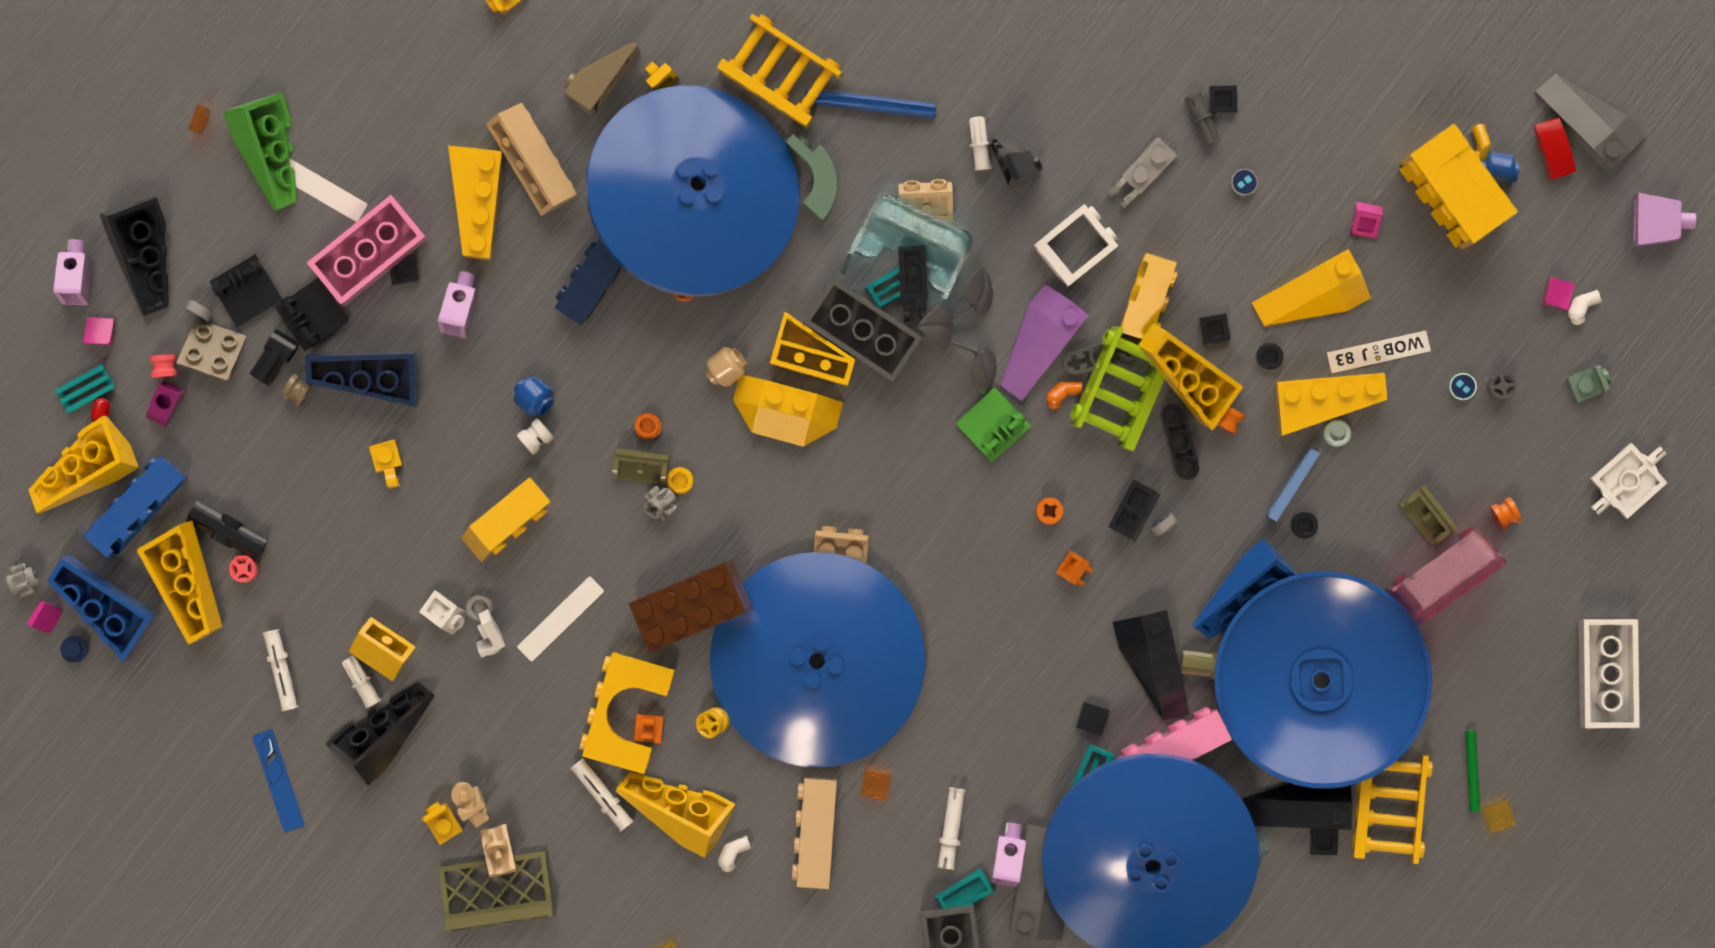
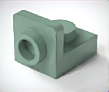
M1600 365L1566 378L1576 403L1610 390V375L1606 369L1602 370Z

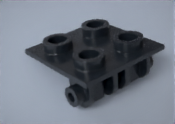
M256 254L209 281L213 292L221 300L236 327L241 326L282 300L281 295Z
M319 277L290 297L283 298L280 304L275 306V309L304 351L349 322Z

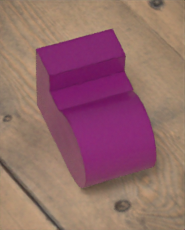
M166 381L160 383L150 402L146 418L164 427L168 426L186 391Z

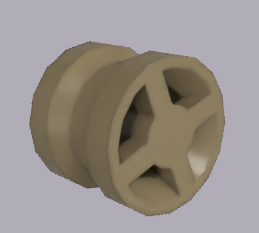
M293 374L285 385L281 397L294 401V405L301 407L309 396L313 385L302 382L299 376Z

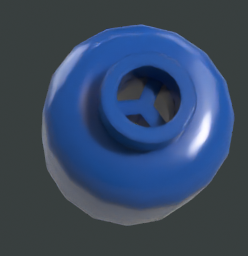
M1491 152L1486 156L1485 161L1481 160L1501 189H1508L1512 183L1517 182L1519 162H1515L1512 155Z
M538 377L523 378L514 387L515 404L529 416H543L551 409L554 403L552 389Z

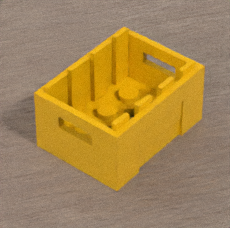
M1455 123L1400 162L1402 168L1399 171L1408 183L1412 180L1418 189L1415 193L1423 204L1429 203L1434 210L1430 214L1439 226L1444 224L1449 231L1446 236L1455 248L1459 246L1463 250L1474 244L1518 212L1470 147V144Z

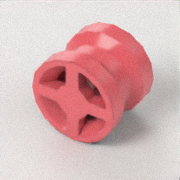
M176 354L149 357L150 363L153 364L151 378L178 376V371L175 369L174 364L177 361Z
M238 556L231 561L229 572L231 577L238 582H250L257 577L259 566L256 560L249 556Z

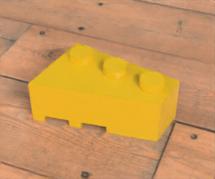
M1145 253L1142 256L1120 325L1124 329L1122 335L1142 340L1153 323L1161 327V323L1157 321L1160 312L1165 313L1169 302L1166 294L1168 288H1173L1177 272L1174 270L1177 262L1149 253Z
M784 312L770 365L848 387L855 359L793 318L787 312Z
M529 477L471 524L461 539L482 563L492 553L497 555L507 546L506 541L512 536L516 539L528 529L526 524L532 519L535 522L540 520L548 512L545 508L551 501Z

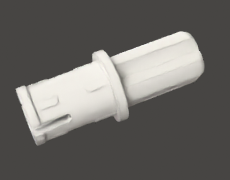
M982 116L972 117L969 120L972 144L969 145L973 148L974 170L992 169L988 145L991 143L987 139L985 118Z
M351 656L345 659L342 665L353 683L352 689L356 688L365 708L367 709L380 702L381 699L369 680L371 676L367 677L357 657Z

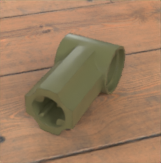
M1183 650L1181 673L1207 676L1208 679H1214L1217 652L1209 654Z

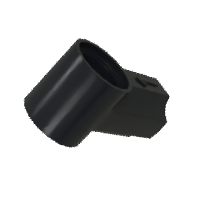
M276 329L269 337L264 346L265 351L249 374L270 387L284 364H287L295 355L300 344Z

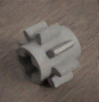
M655 486L643 497L646 501L644 503L645 512L651 518L657 519L661 517L665 521L677 509L674 505L676 497L668 488L660 490L658 486Z
M25 563L11 567L12 574L7 575L6 580L12 594L19 593L20 597L34 594L35 590L33 587L39 585L35 569L32 566L26 568Z

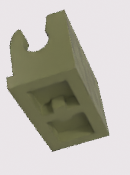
M615 448L612 478L666 485L670 456Z
M1425 485L1419 487L1398 504L1430 546L1438 544L1458 529Z

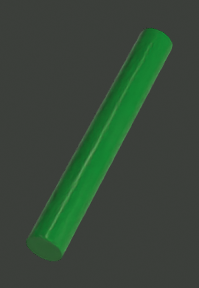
M1476 730L1465 731L1469 811L1478 812L1480 811Z

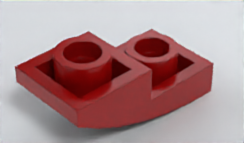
M1556 117L1533 125L1538 150L1544 156L1548 178L1554 180L1577 172L1570 144L1560 118Z

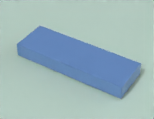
M1314 449L1306 451L1266 514V518L1273 522L1278 521L1320 453Z

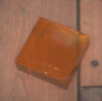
M197 104L188 130L199 135L203 134L211 113L210 110Z
M865 769L860 796L886 801L891 774Z

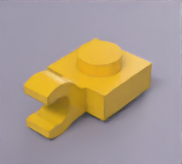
M396 440L369 446L376 473L384 471L386 484L389 489L399 487L400 483L395 468L401 467L403 464Z

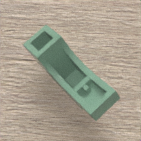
M792 134L786 141V145L810 167L814 177L813 188L809 196L803 201V205L820 221L824 222L830 214L836 199L837 176L835 167L829 154L821 145L812 152L810 150L812 145L802 135L797 138Z

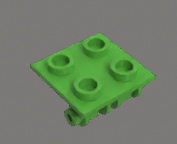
M995 387L956 423L992 463L1031 427L1024 416Z

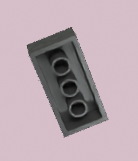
M832 278L803 322L805 326L892 384L923 339L922 336L834 278Z
M973 904L920 911L925 948H980Z

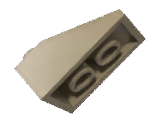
M631 42L580 69L576 75L572 73L563 85L566 87L564 91L566 97L594 117L639 54L638 45L635 42Z

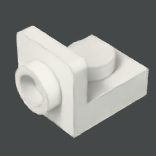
M436 590L433 591L419 611L439 628L452 635L463 626L468 615L465 610L456 606Z
M487 609L479 613L481 624L477 625L483 639L476 642L478 653L481 657L494 655L501 648L505 647L502 633Z

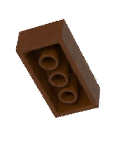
M733 560L628 603L649 653L753 610Z

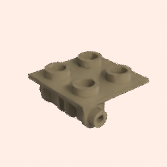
M196 319L176 364L221 379L222 381L231 380L234 373L233 367L247 336Z

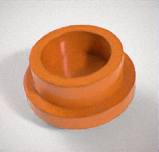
M643 413L636 419L634 428L639 437L650 440L659 435L661 421L652 413Z

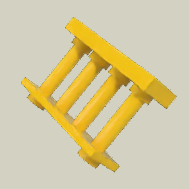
M752 14L750 21L756 27L734 60L731 59L727 62L722 58L717 69L723 75L806 129H809L814 121L812 116L809 115L811 113V106L832 75L839 80L842 79L843 74L839 70L841 66L830 58L824 61L772 27L774 22L766 16L760 14L757 17ZM767 32L776 38L778 42L756 74L753 73L750 77L743 72V64L763 34ZM788 46L801 55L780 87L772 91L765 86L767 83L765 79ZM809 61H811L823 70L801 103L798 102L795 106L787 101L789 98L787 94Z
M1420 755L1419 763L1396 761L1385 769V771L1418 774L1417 790L1376 786V783H1372L1373 777L1358 783L1351 849L1352 857L1365 859V853H1370V851L1410 854V862L1419 864V858H1423L1425 852V843L1421 842L1426 781L1427 777L1431 778L1432 762L1428 761L1429 756ZM1383 797L1414 800V817L1374 813L1373 810H1369L1370 799ZM1382 824L1413 827L1412 843L1371 840V837H1367L1368 826Z

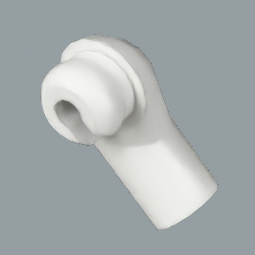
M1598 290L1573 299L1568 311L1572 324L1581 325L1584 323V316L1588 307L1601 303Z
M745 836L728 842L723 846L718 857V865L724 872L734 870V861L738 853L751 849L748 837Z

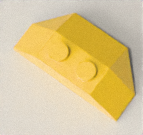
M746 375L738 379L733 398L751 433L802 447L837 428L844 403L819 394Z

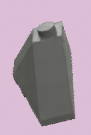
M1554 74L1535 91L1539 98L1556 117L1560 118L1562 124L1605 172L1612 169L1646 137L1628 115L1557 74Z
M1027 824L1021 877L1015 891L1009 934L1033 939L1062 940L1065 922L1058 915L1050 900L1043 877L1042 846L1047 827Z

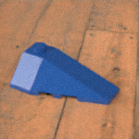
M1263 538L1242 556L1193 623L1194 627L1208 639L1224 632L1242 606L1265 587L1298 573L1280 552Z

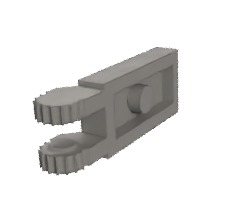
M1157 137L1121 175V179L1108 194L1111 197L1117 195L1121 187L1128 183L1134 190L1120 204L1123 208H1126L1138 194L1141 195L1177 157V154Z

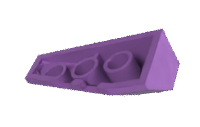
M1045 284L1028 305L1001 386L1022 402L1089 315L1068 298Z

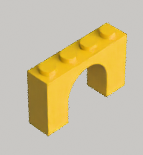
M612 652L611 657H605L602 671L606 672L603 683L598 682L594 695L595 698H599L596 709H590L587 723L591 724L588 735L583 734L579 749L584 750L583 757L645 774L653 747L624 739L616 734L608 719L609 705L617 693L627 688H640L668 696L675 669Z

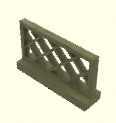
M546 852L513 856L515 862L523 861L520 866L515 863L517 871L509 881H506L501 876H496L506 884L497 897L485 889L493 877L490 878L489 876L482 886L470 878L476 868L484 867L488 870L486 860L438 867L445 915V931L451 933L555 917ZM540 858L542 869L534 878L523 868L529 860ZM470 869L467 874H465L464 872L461 871V870ZM457 871L464 876L455 890L447 884L446 872ZM520 872H523L533 880L524 893L512 885ZM542 874L544 884L539 881V878L542 876ZM467 880L479 887V890L470 901L458 893ZM537 883L545 889L546 900L534 902L527 894ZM511 887L521 897L515 905L508 906L500 899L507 889ZM447 888L453 892L449 898ZM482 891L495 899L488 909L483 910L473 904ZM456 895L468 903L461 913H450L449 904ZM524 898L529 901V903L520 904ZM498 902L503 905V907L494 908ZM471 906L476 909V911L467 912Z

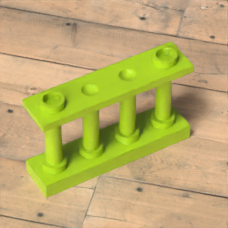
M1112 326L1110 330L1108 329L1102 338L1103 348L1079 404H1075L1071 410L1070 418L1072 420L1070 425L1082 428L1084 422L1117 436L1119 440L1118 447L1134 452L1165 379L1138 345L1121 338L1124 329ZM1115 348L1148 361L1151 367L1147 376H1139L1110 363ZM1105 372L1138 386L1140 393L1137 400L1132 402L1100 388L1099 386ZM1094 397L1128 411L1130 416L1126 425L1119 426L1088 412Z

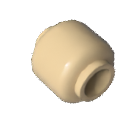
M723 347L708 358L706 362L708 369L706 376L714 385L719 383L723 387H729L745 374L746 360L736 348Z

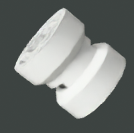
M538 418L531 422V427L517 434L518 438L532 455L540 450L542 444L549 443L554 439Z

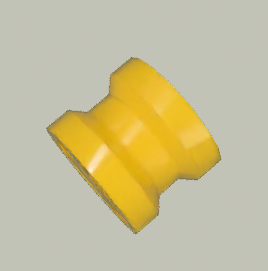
M713 707L701 713L696 720L698 732L706 738L717 736L726 731L729 726L727 712L719 707Z

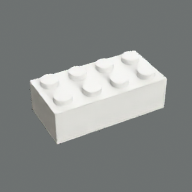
M1578 619L1580 727L1640 728L1638 619Z

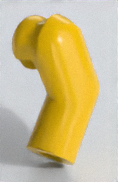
M1478 124L1472 128L1477 142V150L1474 152L1480 160L1485 161L1490 151L1491 142L1485 125Z

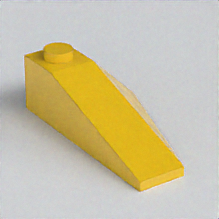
M1348 249L1251 304L1263 326H1270L1346 312L1371 299L1362 272Z
M102 416L84 427L77 434L79 438L70 448L66 447L61 452L63 456L53 467L49 466L28 489L36 513H43L114 483L139 468L130 443L107 416Z
M630 772L616 788V792L682 847L705 858L719 841L736 804L710 791L703 790V793L687 790L688 786L679 784V787L663 784L661 779Z

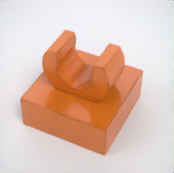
M1069 551L1055 573L1074 585H1084L1085 582L1080 579L1085 571L1091 574L1093 570L1089 567L1090 562Z
M637 714L634 741L661 744L664 716Z

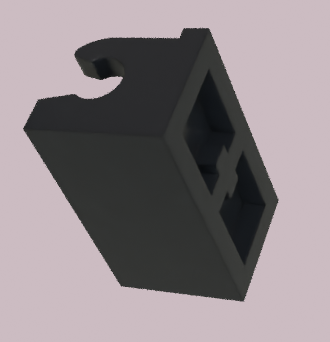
M1133 479L1108 527L1129 540L1136 542L1160 494Z

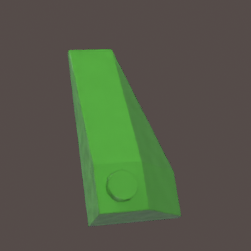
M283 93L273 94L223 111L233 141L273 210H279L296 203L295 170L290 167V152H293V143H289L288 127H291V117Z

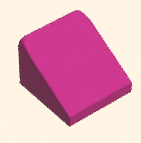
M1357 202L1350 234L1377 239L1383 217V208Z
M1549 277L1542 304L1569 310L1575 284Z
M87 317L83 343L113 346L115 319Z
M41 601L29 619L28 625L45 633H50L59 620L62 610L47 601Z

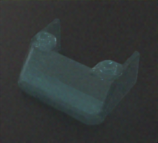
M881 194L875 198L847 254L840 273L846 274L855 254L864 258H874L879 255L883 246L898 252V246L925 245L926 266L932 268L928 276V283L934 291L942 294L938 305H945L973 245V238L968 231L890 194Z

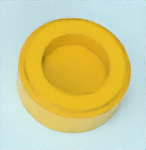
M677 467L668 473L666 482L672 492L684 494L692 488L694 479L688 469Z

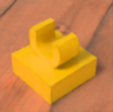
M652 61L645 68L650 75L646 82L653 91L672 87L679 80L666 63L659 68Z

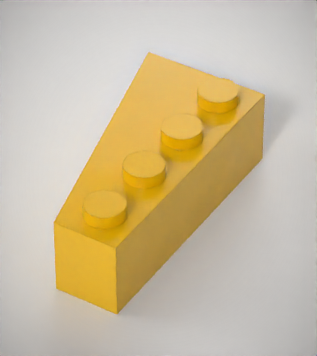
M448 145L463 256L465 258L492 261L504 153L502 151Z
M1153 323L1138 346L1197 421L1213 431L1243 386L1169 332Z
M1385 373L1274 383L1279 437L1387 400Z
M193 521L180 524L137 549L140 558L188 645L202 640L223 627Z

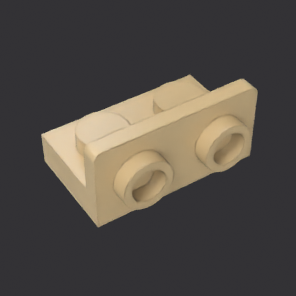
M936 179L931 181V183H920L919 181L910 180L904 182V184H898L900 224L954 222L952 182Z
M821 526V531L815 530L813 552L840 554L866 563L869 536L864 535V530L848 528V534L837 533V527Z

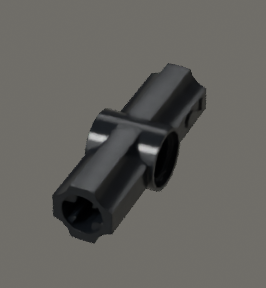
M199 501L191 508L186 522L193 521L195 527L210 534V537L229 548L233 547L255 560H258L269 541L258 533L244 527V524L227 514H220Z

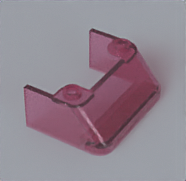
M1469 526L1458 534L1460 539L1455 545L1414 574L1407 576L1405 573H1402L1391 581L1394 586H1389L1385 589L1388 594L1400 603L1415 625L1426 622L1508 563L1479 527L1472 528Z

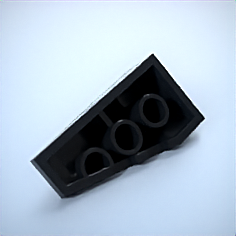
M997 137L989 140L1010 191L1040 178L1039 171L1043 170V167L1037 155L1032 156L1031 151Z
M157 197L125 203L99 213L109 242L142 316L169 307L168 275L166 274L167 247H165L166 221Z
M1167 610L1112 622L1120 652L1128 662L1163 721L1190 715Z
M417 682L390 698L389 704L378 711L375 708L368 711V717L355 724L352 721L345 725L326 743V746L357 778L369 786L389 767L435 696Z
M1289 783L1242 798L1249 810L1254 826L1352 830L1351 785L1336 788H1310Z

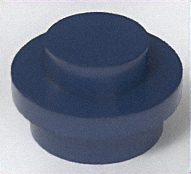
M70 636L62 642L60 652L66 661L77 663L86 657L88 646L83 638Z

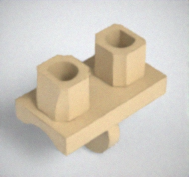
M461 782L452 788L451 798L456 804L458 815L463 822L469 818L472 824L478 828L489 820L482 793L477 786L473 788L470 784Z
M503 824L496 828L480 830L490 878L516 872L507 825Z

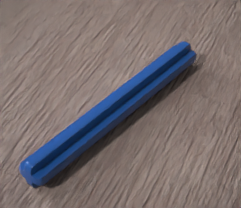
M810 88L805 89L804 98L809 92ZM822 90L813 103L816 105L931 119L935 118L936 105L933 103Z

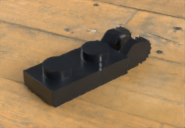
M925 245L898 246L901 301H903L904 322H910L911 319L909 300H920L919 317L922 321L927 315L926 300H928Z

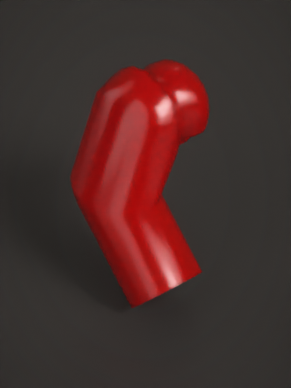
M99 397L94 400L90 416L93 422L102 416L109 418L110 403L107 399Z

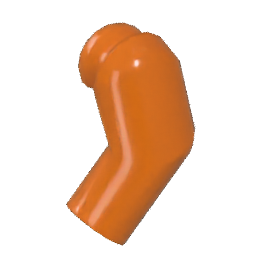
M1058 382L1047 393V406L1051 409H1058L1067 395H1082V382Z

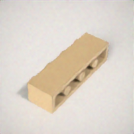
M522 103L498 113L486 124L541 216L565 205L577 195L573 184L566 177L558 159L551 152L544 136L534 124L531 114Z
M804 778V784L799 783L798 799L803 800L802 810H797L796 826L801 827L800 837H795L794 853L799 854L798 864H793L792 880L797 881V887L829 889L837 780Z

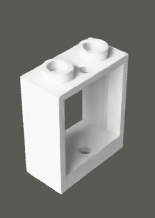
M1085 204L1033 246L1066 288L1118 247L1116 243L1118 237L1110 227L1105 229L1099 222L1101 219L1099 213L1092 206L1087 208ZM1083 215L1108 246L1072 274L1047 243Z

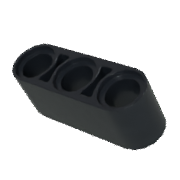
M1169 404L1162 409L1160 420L1173 471L1179 479L1191 480L1199 472V462L1187 415L1181 405ZM1169 409H1176L1180 414V419L1175 424L1168 422L1166 419V412ZM1175 435H1183L1186 438L1187 444L1184 449L1179 450L1173 446ZM1182 461L1192 463L1193 472L1191 475L1185 476L1180 472L1179 466Z

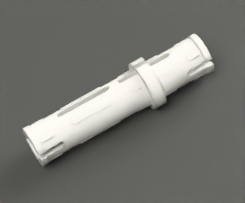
M276 629L262 634L264 635L269 655L266 658L267 662L271 663L282 708L281 711L297 708L298 705L286 661L288 654L284 652L279 633L280 630Z
M584 758L570 768L602 807V813H607L620 832L634 822L619 804V798H614Z
M949 787L942 838H939L941 849L937 867L954 870L957 846H960L958 835L966 790Z

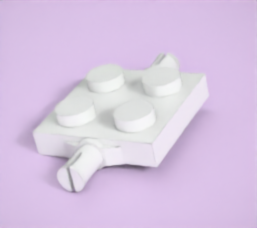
M1629 443L1590 478L1603 496L1597 503L1591 506L1592 510L1597 515H1600L1611 505L1625 519H1628L1667 484L1655 465L1667 453L1658 446L1654 452L1646 456L1640 453L1632 443Z

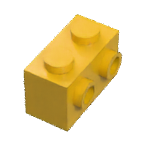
M370 617L358 632L348 652L391 681H394L407 664L416 647Z

